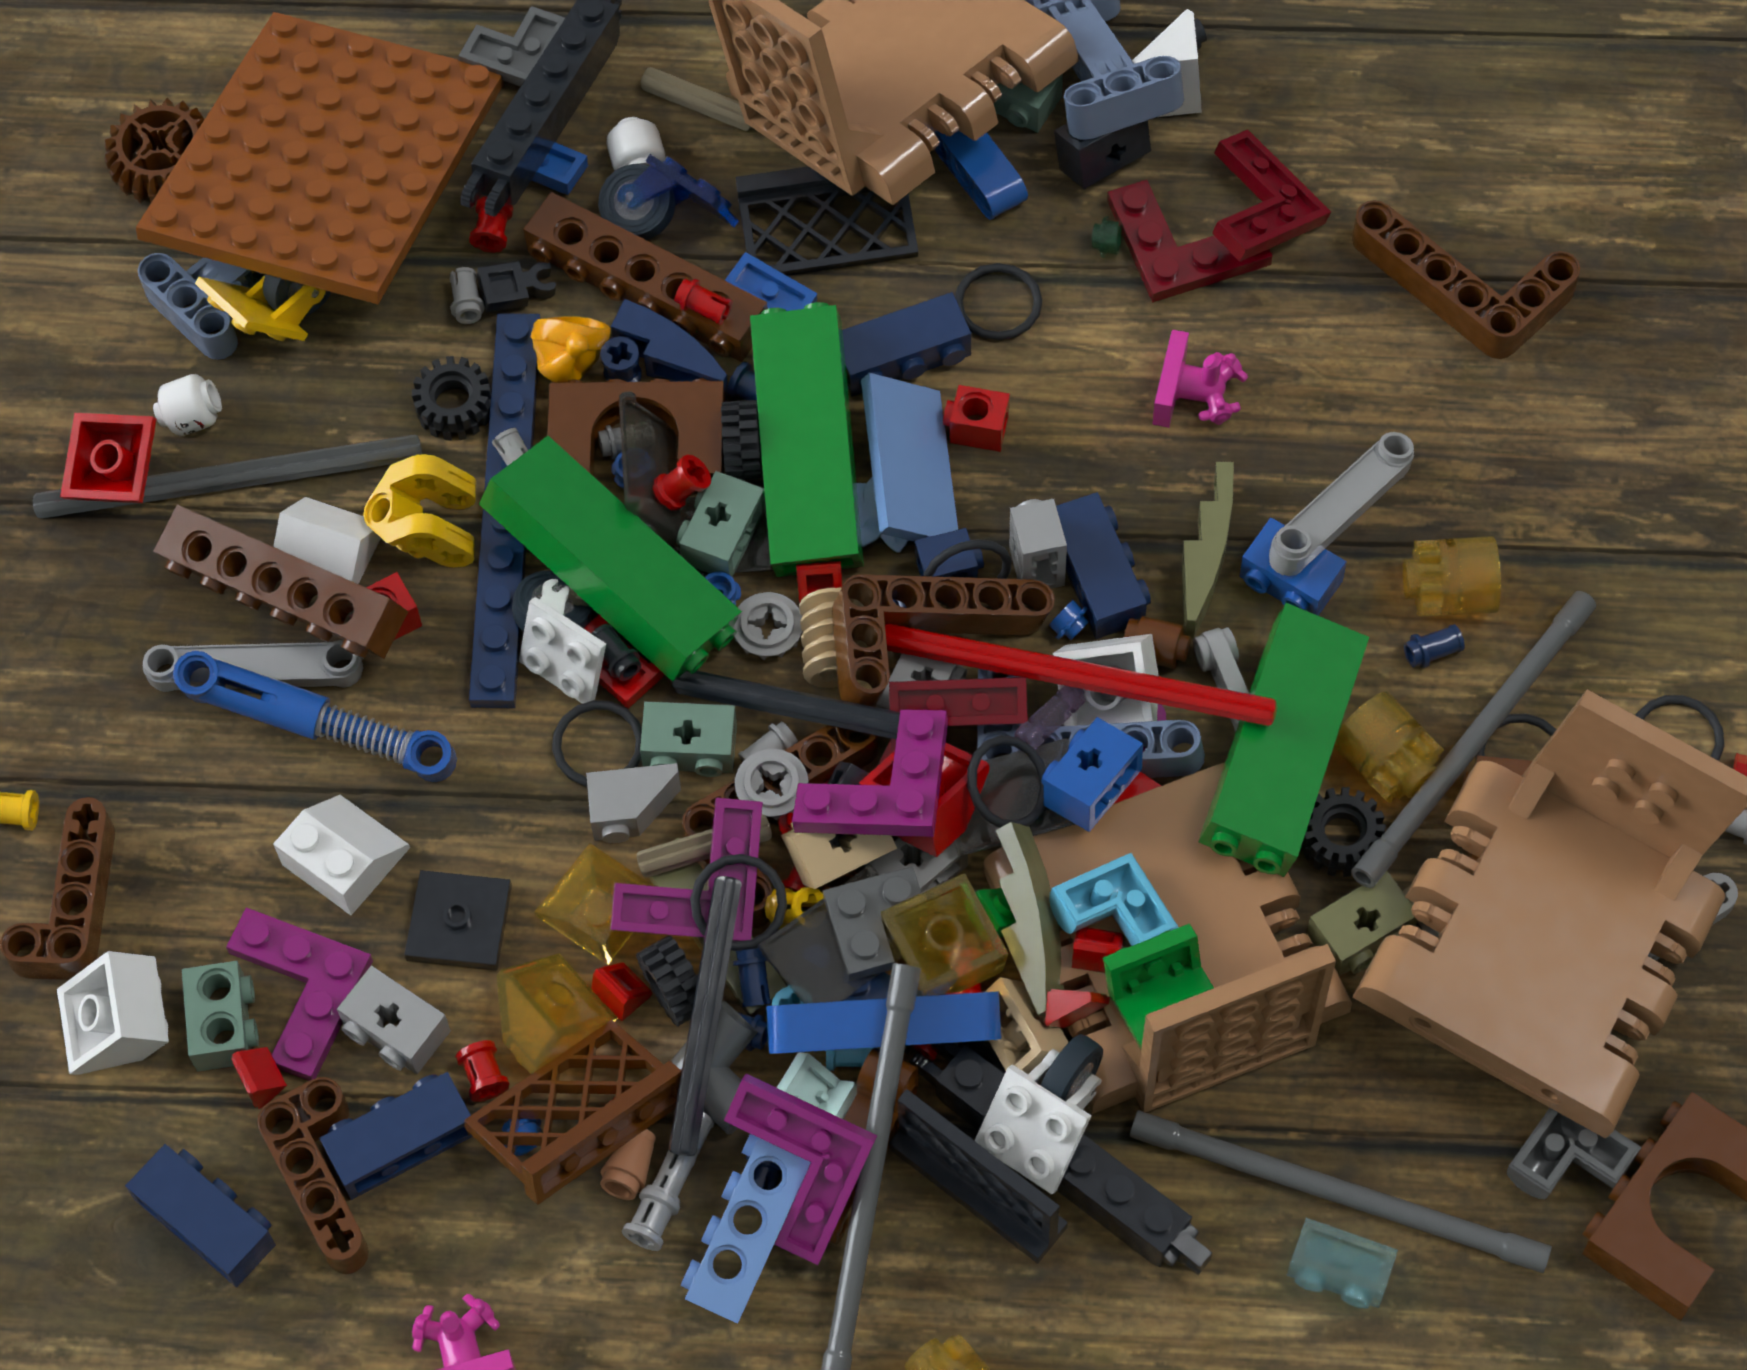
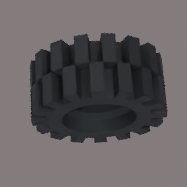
M447 356V364L441 365L438 358L432 361V371L424 366L420 370L422 379L415 377L413 382L415 389H412V398L417 417L420 419L421 426L425 430L429 428L431 435L438 438L442 431L444 440L452 441V433H458L459 440L467 439L466 430L470 429L473 435L480 432L478 422L484 426L489 422L488 413L490 414L491 389L488 377L485 372H481L480 366L475 362L470 367L467 358L461 357L459 364H455L454 356ZM448 389H464L469 394L468 401L457 408L446 409L436 403L437 397Z
M757 400L722 402L721 422L726 475L740 480L762 478Z
M1342 787L1340 794H1335L1334 788L1327 789L1324 798L1318 794L1301 847L1305 846L1304 855L1306 859L1309 860L1313 857L1315 859L1313 866L1319 871L1323 865L1329 867L1327 874L1335 876L1336 869L1343 870V877L1351 876L1353 867L1374 841L1380 839L1385 833L1384 815L1382 810L1376 812L1377 802L1373 798L1365 802V793L1357 790L1356 796L1349 795L1350 787ZM1336 818L1348 819L1359 828L1360 838L1349 846L1334 844L1327 838L1325 826Z
M668 935L636 953V958L659 1004L664 1008L666 1015L671 1018L673 1024L678 1027L691 1019L698 975L695 974L692 964L686 959L685 953L679 948L678 943L672 936Z

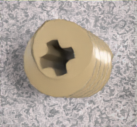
M826 588L814 591L805 596L799 604L800 614L802 615L800 625L803 631L801 642L804 647L802 658L805 664L803 675L809 684L816 687H839L832 606L841 588Z

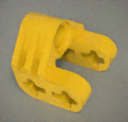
M415 455L390 465L366 503L363 513L366 525L386 543L396 546L405 553L408 552L417 559L425 556L440 565L453 568L471 564L474 561V536L438 516L423 513L420 501L427 498L449 509L469 508L476 502V479L467 472L434 455Z

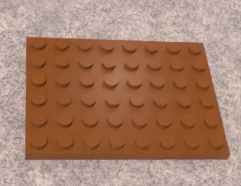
M273 12L137 224V239L379 304L503 87L502 75L488 71L486 67L481 65H470L458 59Z

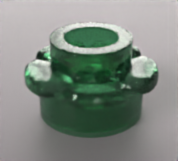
M1105 216L1101 224H1094L1092 248L1099 249L1101 258H1105L1106 254H1119L1122 237L1121 221L1110 220L1109 216Z

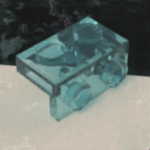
M1306 1218L1290 1261L1287 1276L1295 1278V1283L1304 1289L1314 1292H1322L1323 1289L1340 1294L1342 1295L1341 1299L1352 1306L1366 1309L1371 1305L1379 1308L1398 1250Z

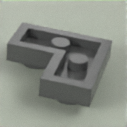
M531 6L514 37L476 24L459 54V61L470 65L484 66L488 71L502 75L503 81L521 87L565 17Z
M913 866L823 890V899L849 981L892 970L895 961L883 926L926 915V904Z

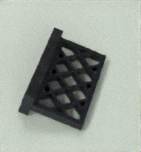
M809 166L735 177L746 252L756 258V254L766 242L784 254L776 265L770 266L786 276L918 257V246L909 194L901 198L890 213L873 201L877 194L867 187H863L851 196L861 204L848 219L831 206L839 196L850 194ZM869 192V194H868L867 196H865V195L862 194V193ZM828 198V199L825 201V203L820 200V199ZM808 201L819 208L807 225L789 213L798 202ZM767 207L777 214V217L764 231L750 221V209ZM867 207L885 219L874 235H871L855 224ZM901 211L903 214L904 222L897 218L898 214ZM825 213L843 225L832 241H829L813 230ZM783 220H786L802 231L790 247H787L771 236ZM893 224L906 233L908 245L891 248L879 239L888 227ZM849 230L867 241V244L859 253L849 254L837 246ZM753 233L760 237L755 244L753 240ZM807 236L826 248L818 259L806 260L796 253V250ZM873 247H876L877 249H879V250L870 251ZM831 253H834L835 255H837V256L829 257V255H830ZM790 258H791L793 261H795V262L787 263Z
M906 1089L898 1099L899 1132L889 1142V1149L1038 1264L1068 1227V1222L1059 1216L1060 1206Z

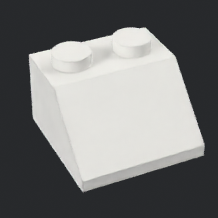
M1152 634L1070 644L1061 647L1053 653V656L1159 676ZM1058 684L1064 726L1090 725L1096 717L1109 724L1157 721L1158 704Z
M341 795L304 809L273 843L279 859L285 868L350 915L357 910L410 849L408 843Z
M107 951L57 989L69 1074L80 1075L142 1061L169 1042L168 1023L165 1019L161 996V980L158 976L154 956Z

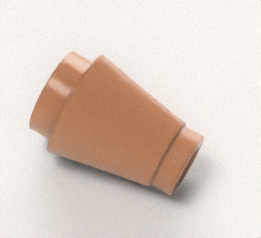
M648 1129L644 1130L614 1151L602 1167L600 1173L603 1178L600 1185L607 1193L622 1200H633L637 1193H640L645 1187L654 1148L653 1145L656 1141V1136Z

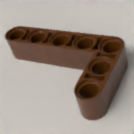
M1376 200L1367 201L1360 205L1356 213L1352 236L1354 247L1491 358L1503 359L1514 354L1566 306L1574 296L1581 267L1576 257L1568 252L1557 251L1550 253L1506 294L1501 296L1386 203ZM1369 226H1373V227H1377L1378 229L1374 230V229H1370V228H1368V227H1369ZM1398 252H1407L1411 255H1402ZM1552 277L1562 278L1564 281H1559ZM1431 278H1440L1443 281H1434ZM1469 303L1475 307H1466L1463 304ZM1523 303H1531L1536 307H1528ZM1496 329H1501V330H1504V331H1506V332H1508V333L1502 334V333L1496 332L1495 330H1496Z
M862 574L851 576L843 584L832 606L837 674L841 700L875 707L890 678L885 632L886 624L935 633L1030 635L1040 629L1053 608L1055 602L1053 591L1042 581L1032 579ZM849 599L858 600L864 607L856 606ZM893 600L901 601L907 608L898 606ZM937 601L944 602L950 609L941 607ZM980 602L988 604L993 610L986 609ZM1024 604L1032 606L1035 611L1027 609ZM853 639L863 641L868 648L860 647ZM857 680L867 682L872 689L860 686Z
M826 725L784 751L793 754L802 762L808 775L809 784H823L830 779L839 761L852 763L860 769L871 763L878 754L879 742L878 735ZM855 734H863L868 737L862 743H853L848 740L850 736ZM818 756H824L831 760L823 766H815L810 763L813 758ZM762 774L764 789L761 792L765 793L771 790L781 797V790L771 786L774 781ZM735 780L694 803L685 811L682 821L684 837L696 834L694 830L698 826H713L715 798L739 800L735 791ZM767 817L769 823L775 820L772 817ZM710 858L698 862L703 869L710 864ZM758 868L755 895L762 897L764 900L759 905L754 906L752 928L765 926L770 921L766 917L765 904L767 897L772 894V888L766 876Z

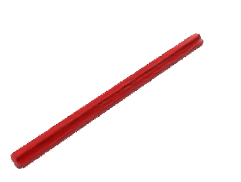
M894 624L885 625L887 651L1267 726L1273 724L1277 712V703L1273 698Z

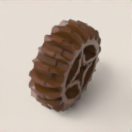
M168 97L162 105H156L150 98L147 108L141 109L134 104V114L129 116L120 113L119 121L121 125H110L111 137L105 139L106 153L104 159L106 166L110 169L109 173L112 181L120 186L121 191L126 196L133 194L139 203H142L148 197L152 203L205 120L198 108L190 110L184 100L174 107L173 102ZM139 146H141V148L136 152L137 157L133 161H131L135 150Z

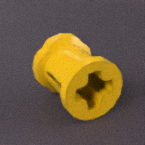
M28 790L25 794L0 791V824L22 825L25 830L33 831L36 827L39 813L38 793L35 790Z
M811 887L801 888L797 892L785 888L787 905H790L791 909H786L783 924L779 929H788L794 924H798L805 929L820 926L827 912L823 893L819 889ZM775 889L767 897L765 904L766 917L771 923L774 920L778 906ZM801 907H813L814 910L802 912Z

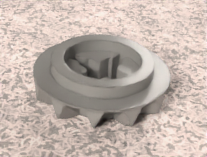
M764 592L747 598L738 606L742 612L733 627L737 631L734 638L735 642H738L744 649L746 655L752 653L758 655L764 661L768 656L777 655L782 658L786 651L792 647H797L798 640L803 633L800 625L802 615L798 606L791 599L782 594ZM772 613L774 626L780 629H772L768 639H764L762 629L756 626H763L765 620L768 619V614Z
M764 749L753 753L742 762L735 777V791L739 800L763 802L762 814L778 820L780 816L794 812L798 783H808V775L802 762L793 754L780 749ZM762 774L765 777H769L772 781L779 778L783 779L780 782L781 797L771 790L765 793L761 792L764 789Z

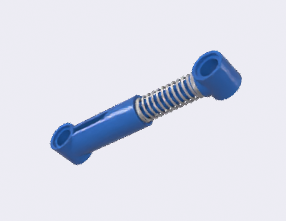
M202 651L185 653L174 665L173 677L176 685L188 698L195 702L208 703L316 740L319 736L324 737L326 735L327 740L332 738L335 742L341 740L342 745L348 743L350 748L356 745L357 750L363 748L365 753L371 751L372 755L379 754L380 758L386 756L389 761L394 759L395 763L402 764L404 769L416 772L420 778L428 782L443 781L456 768L457 757L455 750L445 736L437 731L426 730L421 732L416 730L415 732H407L404 728L397 731V725L390 728L389 723L383 726L382 720L375 723L374 718L368 721L367 715L360 718V714L357 713L354 716L352 710L345 713V709L341 708L339 711L337 705L331 708L329 697L214 659ZM199 668H209L210 675L207 682L202 686H191L190 678L193 672ZM227 684L245 690L247 692L261 696V699L259 700L257 698L225 688V685ZM433 746L442 749L443 755L439 763L431 767L421 764V755L424 750Z

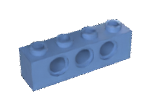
M752 1134L749 1135L741 1152L750 1157L742 1174L735 1171L732 1172L721 1196L729 1201L722 1219L713 1215L702 1237L701 1242L709 1245L701 1263L692 1259L680 1285L689 1290L685 1300L737 1324L811 1162ZM772 1162L780 1168L782 1181L776 1188L764 1190L755 1183L754 1171L761 1163ZM744 1206L756 1208L762 1216V1224L759 1230L749 1235L740 1233L733 1223L736 1211ZM721 1251H734L741 1258V1271L732 1279H723L714 1271V1258Z

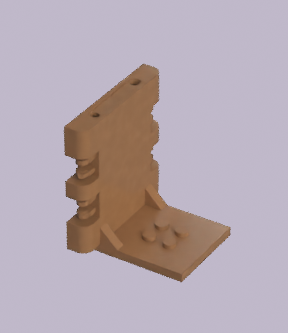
M708 0L729 71L726 73V79L731 96L739 101L745 123L851 196L863 187H867L892 205L935 173L930 152L939 146L940 143L935 135L936 131L949 137L960 131L976 141L998 124L993 103L1001 98L1002 93L997 84L1000 83L1007 86L1008 89H1012L1021 82L1038 93L1079 61L1075 41L1067 28L1025 0H823L807 13V18L779 0Z
M1587 689L1522 776L1495 762L1479 761L1476 763L1444 822L1454 827L1450 833L1452 841L1464 850L1477 856V861L1464 854H1460L1458 851L1442 849L1438 859L1430 858L1424 862L1405 898L1414 902L1411 908L1412 915L1419 922H1423L1426 926L1439 932L1438 937L1413 925H1402L1398 933L1400 936L1389 935L1385 937L1352 998L1606 1139L1614 1131L1640 1076L1638 1070L1633 1066L1638 1058L1637 1051L1630 1044H1626L1625 1041L1610 1034V1032L1614 1029L1628 1036V1038L1642 1041L1647 1039L1649 1033L1655 1036L1664 1027L1677 1000V993L1672 987L1676 978L1668 967L1648 957V954L1650 952L1666 961L1679 964L1684 962L1686 956L1693 958L1701 950L1724 902L1725 893L1715 882L1693 870L1703 854L1747 807V776Z
M1225 763L1212 766L1113 804L1090 832L1069 821L1033 835L1046 869L1051 889L1132 853L1178 927L1190 923L1198 936L1201 967L1214 986L1211 990L1147 1014L1145 1016L1142 1049L1139 1048L1111 998L1109 1005L1101 1008L1097 1013L1083 1019L1081 1018L1068 1028L1072 1038L1079 1034L1088 1036L1102 1046L1104 1050L1100 1066L1095 1075L1102 1082L1094 1089L1096 1095L1088 1103L1092 1114L1136 1097L1142 1112H1149L1316 1045L1320 1024L1350 1013L1352 1001L1335 969L1336 960L1328 944L1308 948L1312 942L1305 933L1296 934L1278 942L1273 935L1293 926L1300 919L1297 911L1294 910L1299 907L1300 895L1289 873L1287 872L1285 877L1278 874H1266L1257 870L1252 864L1244 861L1238 862L1237 858L1232 856L1219 855L1210 847L1198 843ZM1003 847L989 854L983 861V873L991 889L1001 888L998 880L1014 872ZM1113 916L1087 926L1088 928L1120 932L1124 935ZM1059 926L1061 939L1060 985L1064 986V990L1107 994V997H1110L1105 973L1071 968L1077 931L1069 934ZM1124 935L1122 948L1131 947V944Z

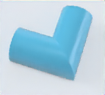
M1132 853L1053 887L1050 892L1049 901L1052 913L1059 926L1069 934L1110 916L1114 917L1131 946L1154 938L1165 931L1179 928Z

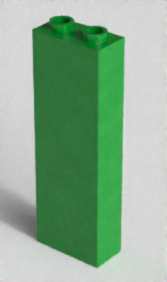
M815 302L804 306V309L786 311L783 308H768L763 310L761 314L750 315L771 566L777 577L797 575L796 565L841 561V569L864 567L842 320L837 306Z
M550 436L545 437L490 479L479 505L672 682L686 671L694 674L708 659V652L714 647L721 651L735 637L737 631L733 627L742 611Z
M1285 603L1271 628L1249 692L1252 695L1276 700L1277 712L1275 720L1269 726L1239 721L1198 843L1210 847L1219 855L1232 856L1252 864L1263 873L1278 874L1285 877L1298 857L1369 640L1368 636Z

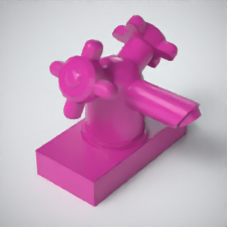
M1172 330L1155 398L1152 425L1170 428L1175 402L1179 398L1207 402L1209 409L1198 414L1201 421L1210 420L1217 425L1227 421L1232 416V413L1240 411L1241 407L1239 402L1231 404L1225 402L1223 394L1226 390V382L1232 378L1245 382L1248 378V375L1242 370L1240 361L1233 353L1222 355L1219 352H1215L1204 360L1203 368L1188 365L1185 360L1189 333Z
M466 1294L462 1300L471 1309L462 1318H458L455 1312L446 1311L441 1315L440 1322L432 1321L434 1306L431 1305L425 1306L423 1313L416 1317L412 1330V1337L414 1339L412 1348L416 1352H421L426 1339L438 1342L444 1368L437 1370H516L509 1349L481 1357L474 1332L483 1323L489 1325L494 1331L500 1325L498 1320L494 1318V1312L490 1305L482 1299H475L471 1294Z

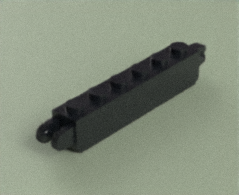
M577 0L472 161V175L463 188L460 197L462 206L471 208L481 195H485L487 199L484 211L486 214L495 217L505 203L510 205L517 204L617 46L620 36V19L622 17V10H619L622 5V0Z
M954 1043L931 1044L932 1049L936 1053L942 1055V1057L950 1062L944 1070H941L928 1058L916 1053L909 1063L916 1066L918 1074L936 1087V1096L943 1104L979 1131L1005 1074L966 1044L962 1049ZM1082 1135L1057 1191L1153 1265L1161 1267L1165 1262L1173 1267L1179 1261L1199 1275L1210 1262L1212 1252L1195 1239L1199 1231L1191 1225L1192 1216L1087 1136Z

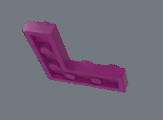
M900 709L890 786L798 783L792 819L794 833L934 837L948 727L947 712L942 710Z
M715 798L710 863L723 856L745 854L758 858L763 802ZM742 863L726 865L714 872L708 879L707 891L702 890L700 898L702 916L707 923L715 878L717 876L734 877L741 881L742 886L733 940H751L757 868ZM614 883L610 930L705 938L692 917L690 898L693 889Z
M246 907L226 949L233 956L307 983L272 1053V1057L279 1070L308 1081L316 1079L343 1024L337 1008L370 968L373 962L372 956L369 953Z
M745 1074L724 1121L811 1162L774 1245L818 1265L878 1135L751 1075Z

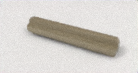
M648 67L641 78V88L646 92L744 131H749L752 128L744 121L739 101L653 67Z
M764 814L761 817L759 843L772 838L771 827ZM713 829L639 851L637 853V861L644 877H651L709 859Z

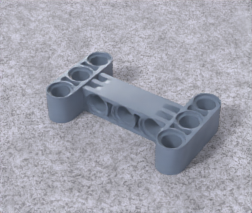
M1025 0L1062 23L1075 41L1079 61L1072 68L1081 82L1070 86L1064 93L1068 131L1074 138L1083 140L1093 139L1173 112L1183 105L1184 92L1180 62L1171 56H1158L1134 64L1105 21L1119 14L1121 9L1120 0Z
M154 253L144 257L138 266V276L149 302L205 356L218 360L232 355L237 348L238 339L234 326L231 323L230 315L209 304L207 301L208 295L195 282L200 276L252 288L266 274L204 257L187 271L170 256L163 253ZM166 278L165 280H163V281H161V282H156V281H158V280H160V279ZM193 304L189 308H183L186 305ZM221 330L216 334H210L213 331Z

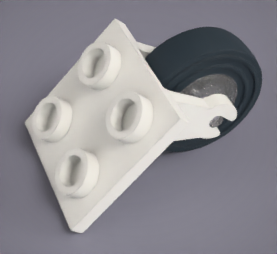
M552 571L533 573L519 583L512 603L514 620L517 626L524 632L519 662L525 665L531 672L542 676L560 688L567 696L575 698L582 704L593 701L596 697L606 643L584 629L591 621L593 608L572 604V601L568 598L569 586Z
M1079 1034L1060 1053L1055 1049L1050 1050L1043 1061L1029 1074L1013 1064L1010 1065L1005 1072L975 1142L1050 1194L1055 1193L1091 1118V1115L1083 1109L1096 1095V1087L1102 1082L1095 1075L1103 1057V1047L1088 1036Z

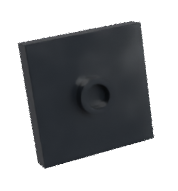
M420 870L405 949L406 961L497 971L512 890L511 880Z

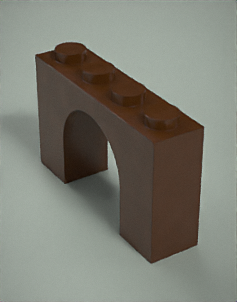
M704 378L686 382H670L666 379H653L649 382H626L621 379H611L606 382L584 383L580 380L572 379L563 383H550L547 436H550L594 476L595 452L598 445L597 432L604 431L606 425H610L612 428L616 424L630 419L653 420L666 426L676 436L678 440V460L687 454L696 456L706 465L712 479L715 471L724 474L721 403L726 402L723 381H709Z
M1691 1092L1683 1105L1677 1101L1672 1103L1659 1123L1666 1128L1657 1142L1650 1137L1647 1139L1634 1159L1636 1163L1641 1165L1632 1179L1625 1174L1622 1175L1608 1197L1615 1202L1606 1216L1598 1211L1582 1234L1589 1239L1582 1255L1680 1321L1715 1269L1673 1242L1660 1230L1654 1220L1650 1206L1652 1187L1663 1178L1673 1174L1696 1173L1711 1178L1747 1202V1128L1693 1092Z

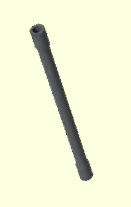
M1575 591L1553 618L1551 626L1381 838L1374 841L1351 870L1352 876L1359 884L1367 888H1373L1396 860L1398 852L1567 640L1577 633L1596 609V602L1589 594L1583 591Z
M893 963L886 1000L887 1014L866 1126L867 1131L878 1136L856 1183L829 1341L823 1355L821 1370H851L852 1344L909 1021L915 1007L921 968L896 963Z
M1139 1110L1132 1125L1130 1138L1167 1150H1177L1496 1255L1503 1261L1540 1273L1545 1271L1552 1248L1550 1245L1514 1233H1503L1184 1128L1176 1122Z

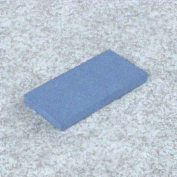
M868 373L861 379L879 533L915 542L918 539L958 530L940 391Z

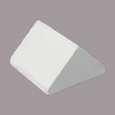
M1186 9L1132 60L1135 64L1153 57L1171 56L1180 62L1184 92L1183 105L1173 112L1158 117L1202 113L1194 13Z
M304 497L280 512L273 547L359 584L381 537L366 525L364 516Z

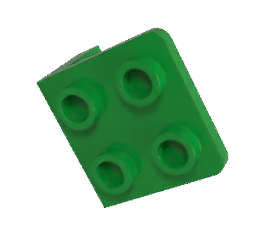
M1190 923L1174 930L1165 931L1154 938L1131 947L1122 948L1111 955L1103 957L1108 994L1140 1049H1142L1145 1016L1147 1014L1214 988L1201 967L1198 936Z

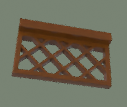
M610 1020L464 1120L465 1129L524 1183L526 1195L539 1205L673 1111L676 1107L682 1071L671 1061L665 1064L661 1063L615 1021ZM611 1039L622 1047L621 1056L596 1055L597 1048ZM568 1068H586L584 1081H560L559 1077ZM594 1068L619 1069L618 1081H592ZM627 1069H647L651 1072L650 1075L639 1082L625 1081ZM532 1093H549L547 1106H522L524 1098ZM557 1093L582 1094L581 1107H555ZM590 1094H616L615 1099L603 1107H588ZM494 1119H512L510 1132H489L484 1126ZM545 1119L543 1133L518 1132L519 1120ZM553 1120H579L578 1124L566 1133H551ZM516 1145L541 1146L540 1151L523 1163L514 1155Z

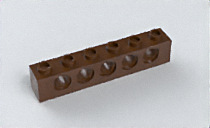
M553 192L548 195L524 227L527 250L538 262L551 263L559 267L577 282H588L599 288L611 300L624 301L626 299L658 313L675 323L692 337L707 344L719 356H730L743 362L751 351L750 315H758L763 310L768 309L766 301ZM578 241L577 244L567 245L569 242ZM608 259L615 260L611 263H601ZM641 278H650V280L645 282L637 281ZM696 278L700 281V286L733 301L730 313L726 320L724 319L722 325H718L690 309L687 311L680 309V304L676 303L673 298H675L676 292L684 279L692 281Z
M179 505L174 509L153 550L154 553L167 560L164 568L187 580L191 573L202 577L199 582L200 585L220 595H223L225 590L229 589L237 593L234 600L253 610L258 611L261 604L272 609L269 614L271 617L291 627H294L297 620L307 624L305 632L327 643L330 642L332 636L343 641L341 648L363 659L366 658L368 652L385 659L408 613L405 608L384 595ZM211 549L209 556L204 559L205 554ZM247 564L244 572L239 575L240 569ZM282 579L279 588L273 592L276 583ZM318 594L316 602L309 607L311 599ZM354 610L352 618L344 624L348 613Z

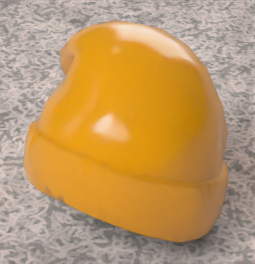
M579 316L537 319L532 328L531 338L540 374L555 383H563L572 379L580 380L598 361L601 348L610 337L611 328L609 325L596 319Z

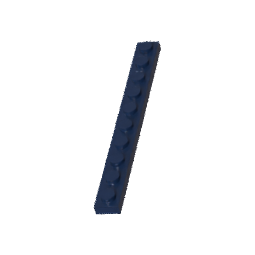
M497 314L484 492L490 479L507 467L503 458L492 444L497 435L510 428H516L527 449L529 450L533 447L538 368L531 332L534 322L537 319H541L540 314ZM483 509L469 702L471 708H516L521 629L514 620L512 603L514 593L525 576L526 547L485 509Z

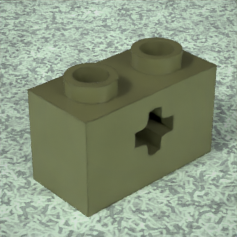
M1386 871L1373 888L1361 886L1310 916L1307 935L1315 946L1328 944L1336 960L1335 969L1340 977L1350 970L1354 974L1369 967L1379 945L1385 937L1389 935L1400 936L1398 933L1402 925H1413L1416 927L1418 919L1412 915L1411 908L1413 905L1405 898V894L1389 872ZM1360 924L1363 928L1358 930L1357 925ZM1371 926L1374 928L1372 932L1368 929Z

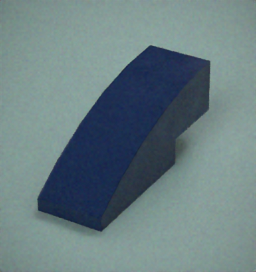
M624 299L611 325L612 337H627L635 342L638 346L639 357L644 358L647 376L655 379H666L670 382H686L698 378H704L709 381H723L725 401H727L729 397L727 395V374L714 357L694 337L658 313Z

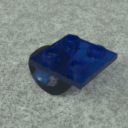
M650 154L645 160L650 166L630 164L617 169L606 179L599 194L598 204L601 217L645 240L659 235L669 225L675 211V205L689 198L734 228L739 222L729 211L732 204L720 195L721 192L701 178L698 181L687 174L688 171L670 157H666L662 162Z

